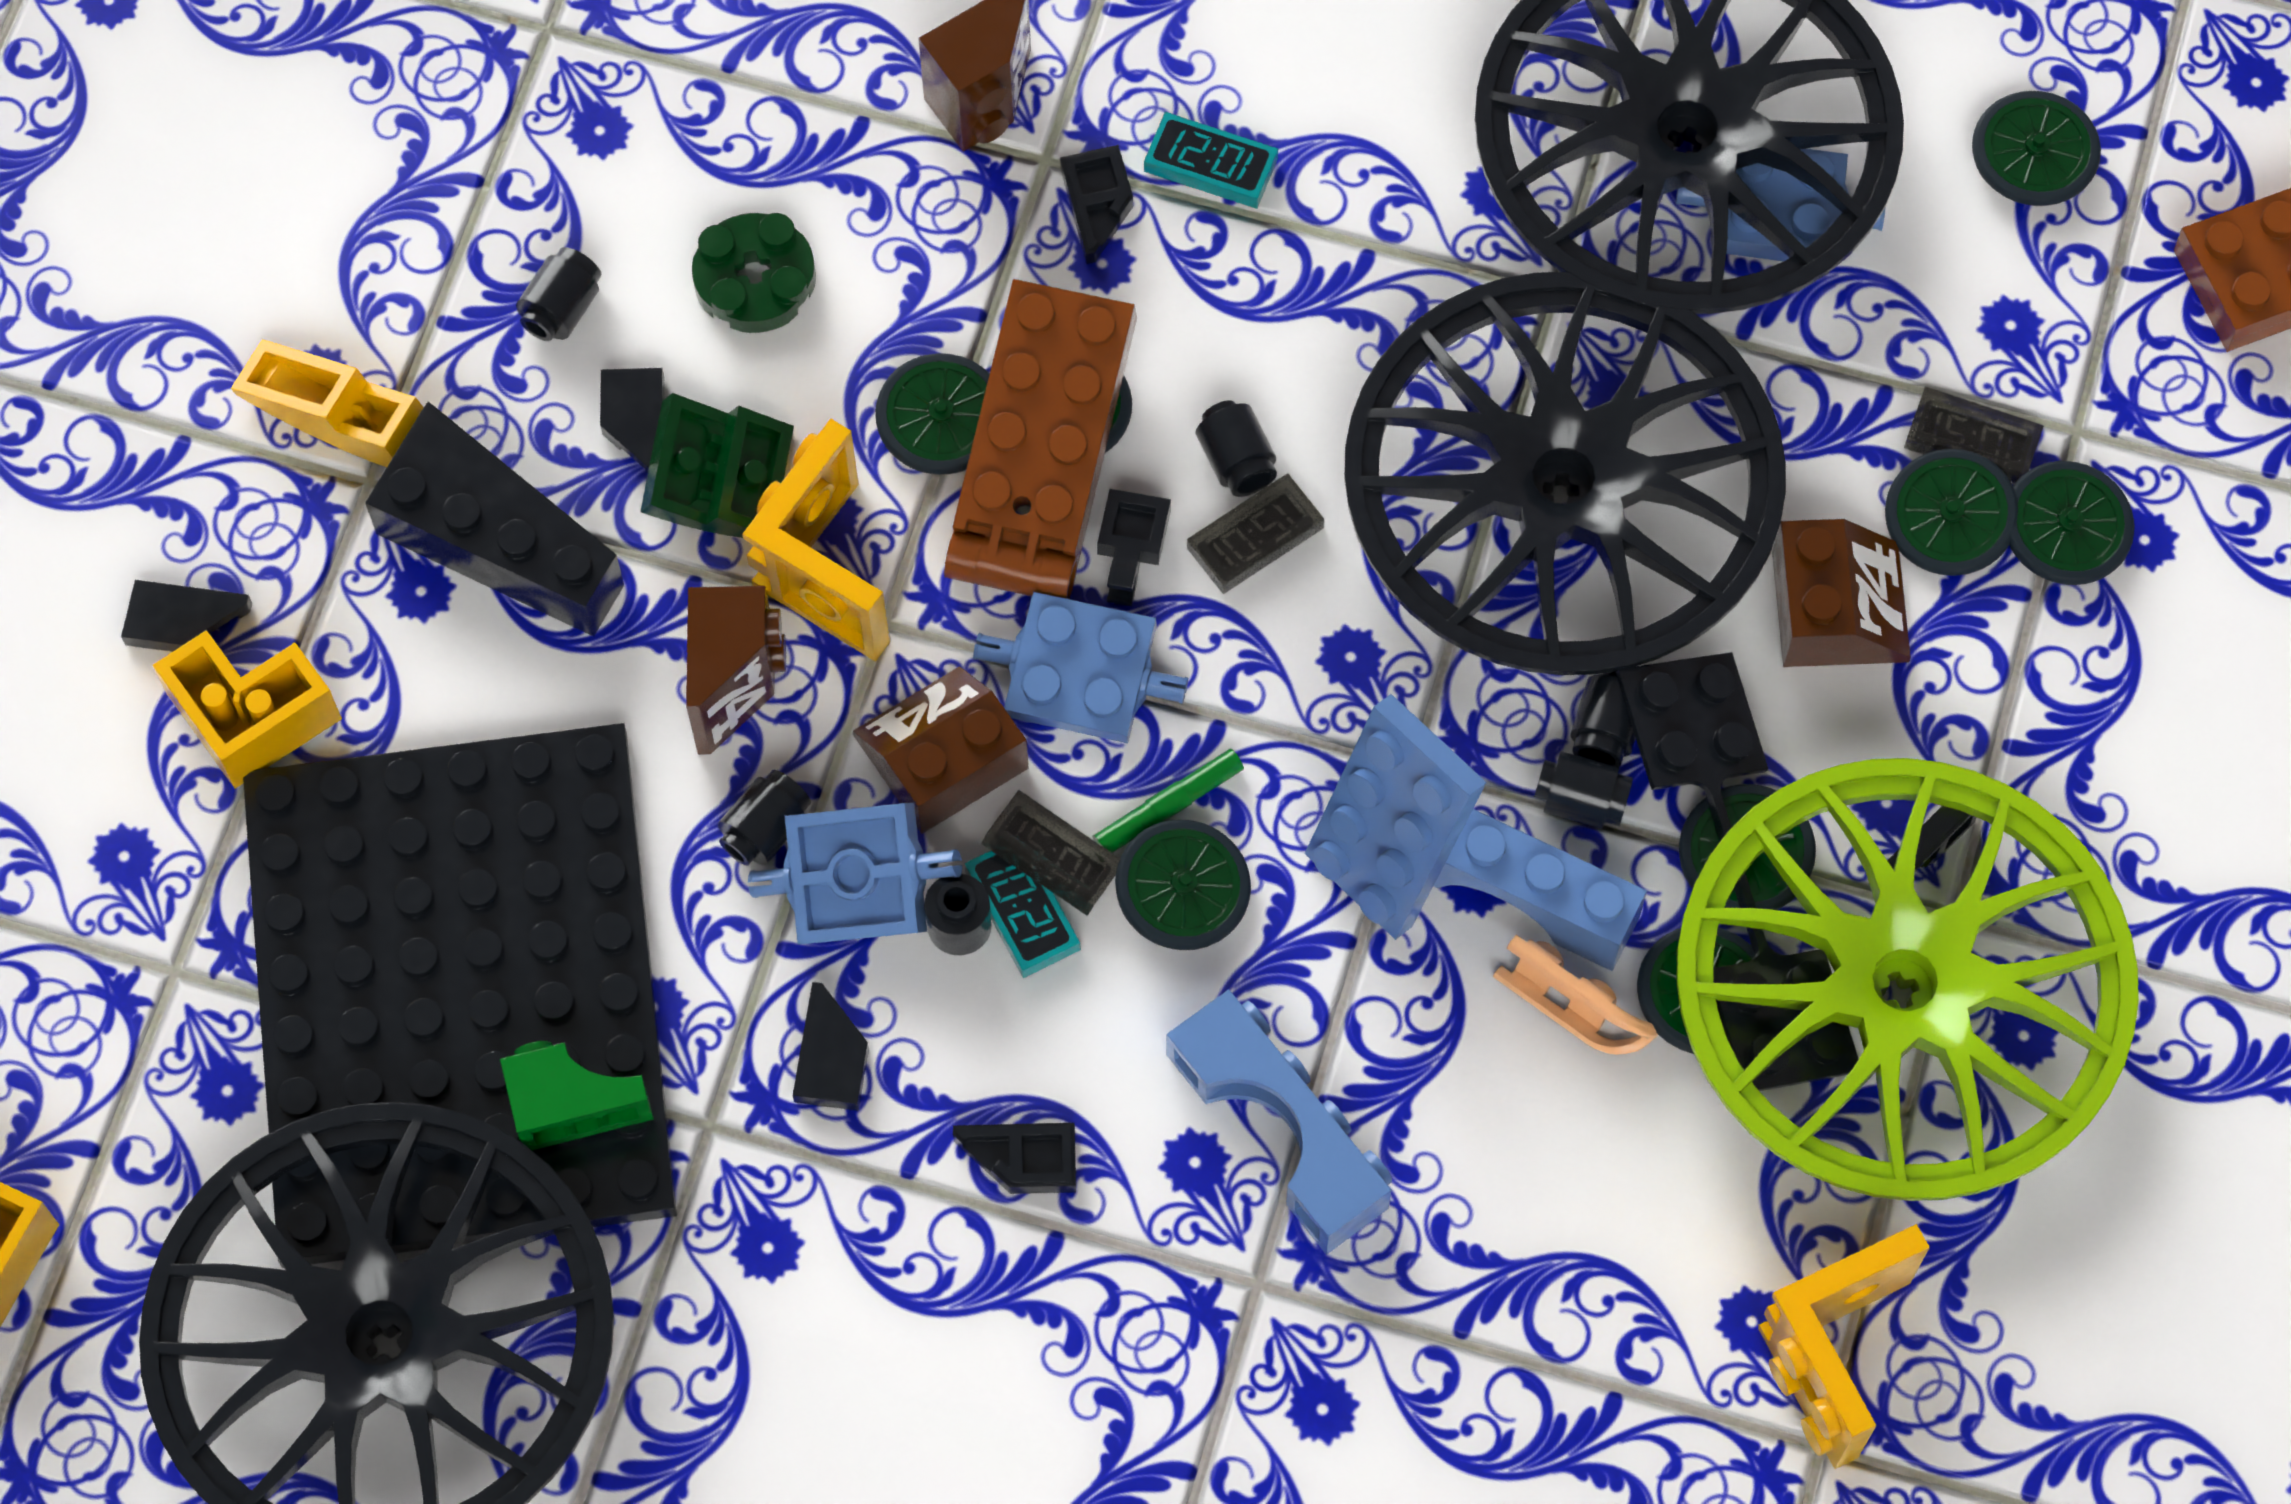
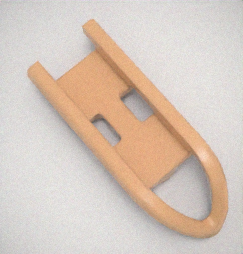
M1517 934L1508 944L1506 949L1518 956L1520 960L1513 972L1501 965L1493 977L1587 1045L1608 1054H1628L1641 1050L1658 1036L1652 1023L1638 1019L1616 1006L1615 993L1606 983L1598 979H1586L1585 977L1579 979L1563 968V958L1560 952L1551 944L1543 941L1534 942L1531 939L1525 941ZM1550 987H1553L1570 1000L1565 1010L1545 996ZM1605 1020H1608L1612 1024L1638 1035L1628 1039L1614 1040L1603 1037L1598 1032Z

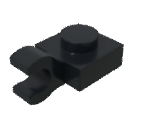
M1109 489L1097 542L1098 555L1113 557L1107 587L1109 588L1108 603L1132 607L1140 562L1159 565L1171 512V499Z

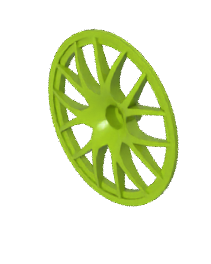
M1891 758L1840 764L1809 774L1780 788L1761 801L1727 832L1705 863L1694 884L1682 919L1677 949V988L1684 1026L1693 1053L1705 1078L1726 1109L1749 1134L1776 1156L1794 1167L1836 1187L1872 1197L1905 1201L1945 1200L1963 1197L2008 1184L2038 1169L2067 1148L2091 1123L2109 1098L2125 1066L2135 1032L2139 996L2138 967L2133 939L2122 905L2106 874L2091 853L2059 819L2036 801L1998 780L1973 770L1942 762ZM1875 800L1915 801L1903 834L1894 869H1892L1865 827L1846 805ZM1928 803H1933L1960 810L1992 825L1972 876L1956 902L1928 913L1914 890L1916 853ZM1829 811L1848 838L1866 872L1875 901L1871 917L1867 918L1844 913L1815 885L1777 839L1795 826ZM2003 832L2012 836L2035 854L2055 876L2054 878L2033 882L1980 901L1998 854ZM1764 851L1807 914L1758 908H1725V905L1737 882L1752 862ZM2065 891L2071 898L2084 924L2092 947L2048 958L1997 965L1971 953L1977 934L2001 917L2031 903ZM1724 924L1762 929L1794 937L1824 951L1835 972L1822 982L1799 984L1714 983V948L1718 925ZM2095 964L2098 1006L2094 1032L2064 1010L2024 987ZM1890 981H1895L1899 989L1911 988L1913 993L1906 1003V1008H1901L1897 1000L1885 1001L1883 998L1890 985ZM1716 1000L1804 1011L1773 1038L1744 1070L1739 1064L1725 1035ZM1986 1007L2020 1014L2058 1031L2087 1048L2086 1059L2074 1083L2061 1101L2018 1071L1974 1034L1969 1015ZM1832 1022L1858 1028L1864 1049L1854 1068L1834 1093L1801 1128L1778 1111L1752 1083L1779 1056L1806 1035ZM1913 1047L1939 1058L1954 1087L1962 1114L1969 1158L1938 1164H1905L1900 1118L1899 1077L1901 1058ZM1973 1069L2047 1113V1115L2019 1137L1993 1150L1984 1152L1981 1112ZM1875 1073L1889 1162L1878 1161L1846 1152L1814 1136Z

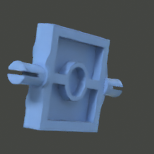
M1800 149L1821 166L1848 193L1845 185L1848 154ZM1760 163L1736 169L1737 175L1752 193L1805 248L1824 234L1842 213L1812 187L1787 172ZM1684 187L1677 189L1676 204L1706 207L1703 197ZM1728 208L1726 254L1776 261L1789 259L1777 246ZM1885 209L1872 229L1882 231Z
M1033 592L1025 625L1016 636L1015 641L978 633L976 638L977 644L974 646L973 659L1009 666L1011 682L1004 709L1011 718L1123 743L1129 742L1135 714L1144 703L1146 695L1183 704L1188 686V677L1183 678L1152 671L1150 651L1157 627L1156 618Z
M914 802L785 816L788 850L784 861V868L750 871L748 883L771 880L772 884L748 888L753 898L787 894L795 914L798 945L927 932L923 894L926 879L960 877L962 865L938 867V863L962 861V858L957 849L923 854V850L918 842Z

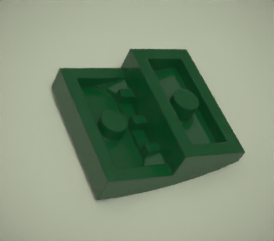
M670 394L662 400L640 512L679 525L743 538V532L758 514L756 511L757 505L764 491L774 481L781 483L784 480L794 426L742 406H737L731 412L726 413L678 394Z

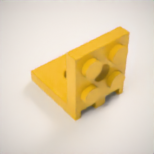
M830 418L818 435L811 433L800 444L793 459L794 467L781 483L774 481L767 487L758 502L756 510L758 514L742 535L744 540L754 545L747 553L748 565L758 571L751 580L752 586H765L768 596L876 662L890 643L883 592L811 548L859 485L852 432Z
M1917 1224L1773 1292L1772 1298L1775 1303L1766 1308L1764 1315L1767 1321L1758 1326L1759 1332L1774 1357L1769 1360V1367L1777 1386L1785 1396L1794 1394L1806 1416L1801 1419V1426L1808 1443L1818 1456L1826 1453L1834 1469L1860 1456L1877 1425L1822 1326L1911 1284L1930 1248Z

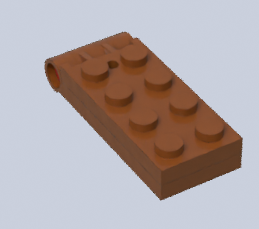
M2291 188L2181 229L2173 251L2226 352L2291 329Z
M1013 279L952 526L954 532L950 539L945 561V578L1032 596L1033 592L1070 599L1137 321L1135 304ZM1027 505L1031 507L1030 511L1024 515L1016 513L1020 506Z

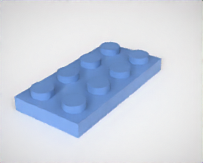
M1390 694L1373 707L1304 854L1314 862L1316 868L1324 877L1334 881L1360 906L1368 919L1379 924L1396 940L1413 927L1487 782L1400 701Z

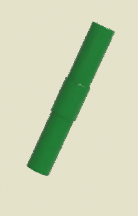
M1230 748L1183 779L1175 781L1145 800V803L1092 835L1097 848L1107 857L1131 842L1143 830L1164 822L1192 805V802L1243 771L1244 766L1240 758Z

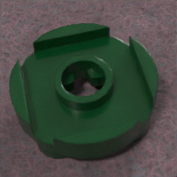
M781 213L740 214L728 218L718 225L707 227L698 238V249L692 262V277L696 296L702 308L711 317L714 314L719 319L729 322L730 328L745 333H761L775 330L788 324L798 315V308L805 302L808 294L810 299L816 282L813 253L804 235L794 227L792 220ZM752 262H759L760 265H766L770 268L762 272V281L758 283H750L747 275L737 276L739 270L745 268L746 264Z

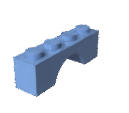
M1475 809L1472 810L1434 884L1436 888L1448 885L1470 887L1500 898L1520 909L1540 924L1549 934L1554 944L1611 971L1614 970L1640 918L1647 890Z
M1228 989L1166 1034V1055L1205 1104L1230 1099L1248 1100L1271 1109L1288 1124L1297 1140L1301 1159L1292 1179L1287 1185L1286 1205L1327 1255L1389 1209L1392 1190L1388 1185L1392 1183V1177L1382 1161L1372 1151L1368 1150L1362 1154L1348 1137L1351 1127L1339 1108L1330 1100L1322 1104L1310 1090L1307 1084L1311 1082V1079L1300 1060L1289 1050L1281 1054L1267 1037L1271 1030L1257 1007L1250 1001H1246L1241 1005Z

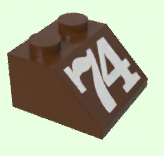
M983 0L918 38L924 100L963 152L979 142L985 144L997 139L1006 131L1008 125L1014 122L1031 51L1029 0Z
M1846 519L1781 521L1772 557L1783 667L1909 662L1911 656L1900 554L1896 542Z
M765 586L688 587L686 708L698 755L712 754L774 695L775 672H786L785 634H782L781 610L769 608Z
M960 666L853 730V736L900 803L914 802L916 825L921 834L1029 769L1027 740L992 690Z

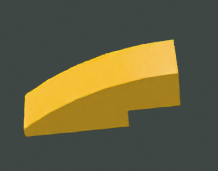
M264 339L260 341L231 387V390L240 398L287 424L341 450L384 467L389 465L424 408L415 396L367 382L355 367Z

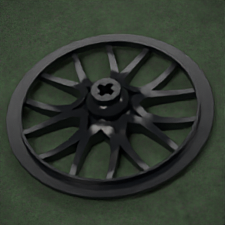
M1520 0L1495 34L1483 62L1477 86L1474 118L1477 150L1484 176L1492 194L1512 227L1536 253L1558 271L1569 272L1582 281L1608 292L1609 296L1641 306L1647 304L1674 309H1689L1695 314L1737 311L1770 303L1802 290L1832 271L1850 256L1866 238L1886 207L1896 182L1903 151L1904 118L1901 95L1892 65L1879 39L1863 16L1848 0H1781L1794 9L1770 39L1747 62L1721 69L1711 46L1715 32L1731 0H1712L1697 26H1695L1684 0H1663L1672 27L1675 49L1666 64L1641 54L1623 30L1605 0H1585L1607 48L1570 38L1542 34L1554 20L1582 0ZM1805 18L1811 21L1831 41L1843 58L1777 63ZM1529 51H1534L1566 60L1593 72L1619 91L1622 102L1612 107H1601L1520 96L1511 93L1524 58ZM1853 77L1863 103L1866 123L1771 121L1755 110L1759 102L1788 88L1820 80ZM1513 113L1576 131L1577 133L1551 147L1519 171L1510 142L1508 115ZM1684 141L1694 145L1692 152L1687 151L1683 153L1673 150L1674 146L1680 147ZM1867 142L1863 172L1853 196L1850 197L1836 180L1800 149ZM1614 151L1636 162V168L1620 183L1560 228L1541 210L1526 187L1552 170L1588 155ZM1760 163L1787 172L1812 187L1842 213L1824 234L1805 248L1752 193L1737 175L1736 169ZM1684 187L1703 197L1711 229V281H1674L1648 276L1655 215L1663 194ZM1641 199L1636 272L1607 262L1573 241L1577 236ZM1728 208L1777 246L1789 259L1760 272L1723 280L1728 239ZM1622 281L1631 282V283H1634V284H1636V285H1632V284L1625 283V282H1622Z
M1541 272L1506 277L1468 289L1443 301L1419 317L1393 341L1377 361L1365 381L1352 412L1345 444L1344 481L1348 510L1354 530L1371 567L1393 597L1414 618L1433 633L1458 648L1495 664L1535 673L1592 675L1629 669L1660 659L1690 644L1712 629L1737 606L1758 578L1771 553L1781 523L1786 494V461L1781 432L1771 403L1759 380L1739 352L1715 328L1689 309H1674L1642 304L1641 306L1609 296L1608 292L1582 281L1569 272ZM1622 281V282H1625V283H1629V284H1632V285H1636V284L1631 283V282ZM1543 313L1573 314L1553 372L1526 333L1512 318ZM1587 315L1617 321L1646 332L1647 335L1627 377L1613 398L1606 403L1585 411L1571 389L1577 345ZM1495 324L1513 349L1527 375L1535 400L1531 416L1504 411L1463 371L1447 353L1445 348L1476 330ZM1659 340L1689 360L1706 377L1705 379L1681 383L1638 397ZM1432 360L1467 411L1429 407H1394L1409 383ZM1719 394L1724 400L1737 425L1742 442L1652 457L1627 448L1630 437L1657 417L1685 404ZM1387 425L1428 429L1459 437L1486 450L1494 463L1484 473L1434 476H1379V456ZM1746 459L1748 468V504L1745 521L1710 496L1681 481V479ZM1555 486L1567 487L1566 492L1569 497L1566 504L1554 503V497L1551 494ZM1381 494L1459 503L1440 519L1413 549L1405 555L1389 525ZM1642 500L1675 506L1714 523L1738 537V540L1725 564L1709 583L1631 524L1625 518L1624 509ZM1492 515L1518 521L1522 534L1512 549L1459 608L1435 591L1415 569L1441 544L1473 523ZM1570 539L1595 547L1607 569L1614 592L1622 635L1592 641H1559L1554 598L1553 563L1555 550ZM1625 555L1680 585L1696 596L1671 615L1645 628L1635 630L1632 593ZM1534 560L1544 639H1535L1507 632L1473 617Z
M383 1102L356 1104L326 1110L281 1127L260 1138L231 1158L201 1187L183 1209L166 1237L152 1269L142 1306L139 1336L140 1368L148 1410L159 1438L176 1468L207 1504H273L268 1499L332 1437H334L336 1484L339 1504H355L356 1450L364 1418L385 1403L404 1411L413 1435L419 1466L423 1504H439L432 1419L472 1446L510 1468L502 1477L484 1490L459 1504H528L555 1477L575 1451L594 1416L605 1387L612 1355L614 1330L611 1281L603 1250L582 1206L571 1189L551 1166L524 1143L484 1121L461 1112L431 1105ZM398 1144L385 1171L366 1222L344 1180L327 1155L363 1146ZM416 1146L452 1153L477 1163L446 1224L427 1252L400 1263L391 1248L393 1219L402 1182ZM315 1160L339 1205L351 1241L342 1270L316 1267L309 1264L284 1238L255 1195L285 1173ZM491 1172L503 1178L520 1192L544 1218L541 1221L509 1228L462 1245ZM245 1205L258 1229L285 1270L237 1264L201 1263L219 1233L236 1212ZM554 1235L558 1240L568 1263L574 1292L526 1305L471 1315H462L448 1307L454 1286L482 1264L512 1249ZM194 1280L233 1284L269 1292L298 1304L307 1319L287 1337L281 1339L233 1343H181L184 1314ZM576 1310L575 1349L565 1386L526 1359L491 1340ZM382 1333L390 1339L397 1333H400L401 1335L396 1341L401 1350L400 1353L393 1359L385 1353L379 1355L376 1359L372 1358L377 1352V1348L373 1343L377 1335ZM460 1359L492 1365L527 1381L555 1397L559 1402L544 1430L521 1457L485 1433L451 1406L438 1392V1370ZM182 1360L262 1367L216 1411L201 1430L199 1429L187 1396ZM301 1379L325 1383V1401L292 1446L253 1490H250L235 1477L210 1448L209 1445L229 1426L270 1394Z

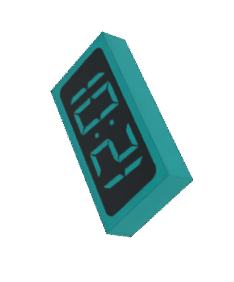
M1165 112L1145 157L1144 172L1258 209L1278 160V148Z
M1018 838L1013 839L1010 845L1011 851L1014 848ZM998 848L964 863L966 874L977 879L985 887L990 901L991 920L1023 978L1081 950L1079 939L1045 880ZM1018 856L1023 861L1034 867L1033 863L1029 861L1027 858H1025L1024 856Z

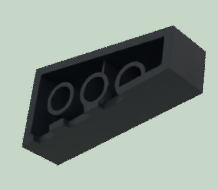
M429 401L365 502L377 535L593 637L624 587L618 558L612 550Z

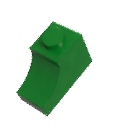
M549 1041L531 1042L517 1048L513 1056L500 1059L518 1137L531 1150L654 1120L642 1075L610 1077L591 1072L577 1064L570 1057L565 1042L556 1045Z

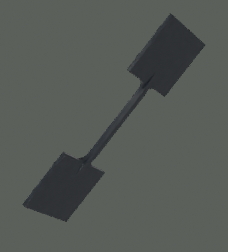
M1729 652L1648 664L1616 671L1651 790L1688 784L1701 787L1706 793L1718 838L1721 841L1731 829L1721 795L1723 781L1727 778L1763 773L1768 770L1733 653ZM1744 873L1734 888L1740 908H1756L1746 873ZM1748 927L1746 929L1755 953L1752 960L1745 963L1713 968L1714 983L1799 984L1822 982L1832 975L1824 951L1819 949L1781 955L1770 948L1762 929ZM1716 1000L1725 1035L1739 1064L1744 1070L1773 1038L1804 1011ZM1832 1022L1806 1035L1779 1056L1752 1083L1759 1091L1848 1075L1859 1060L1849 1026Z

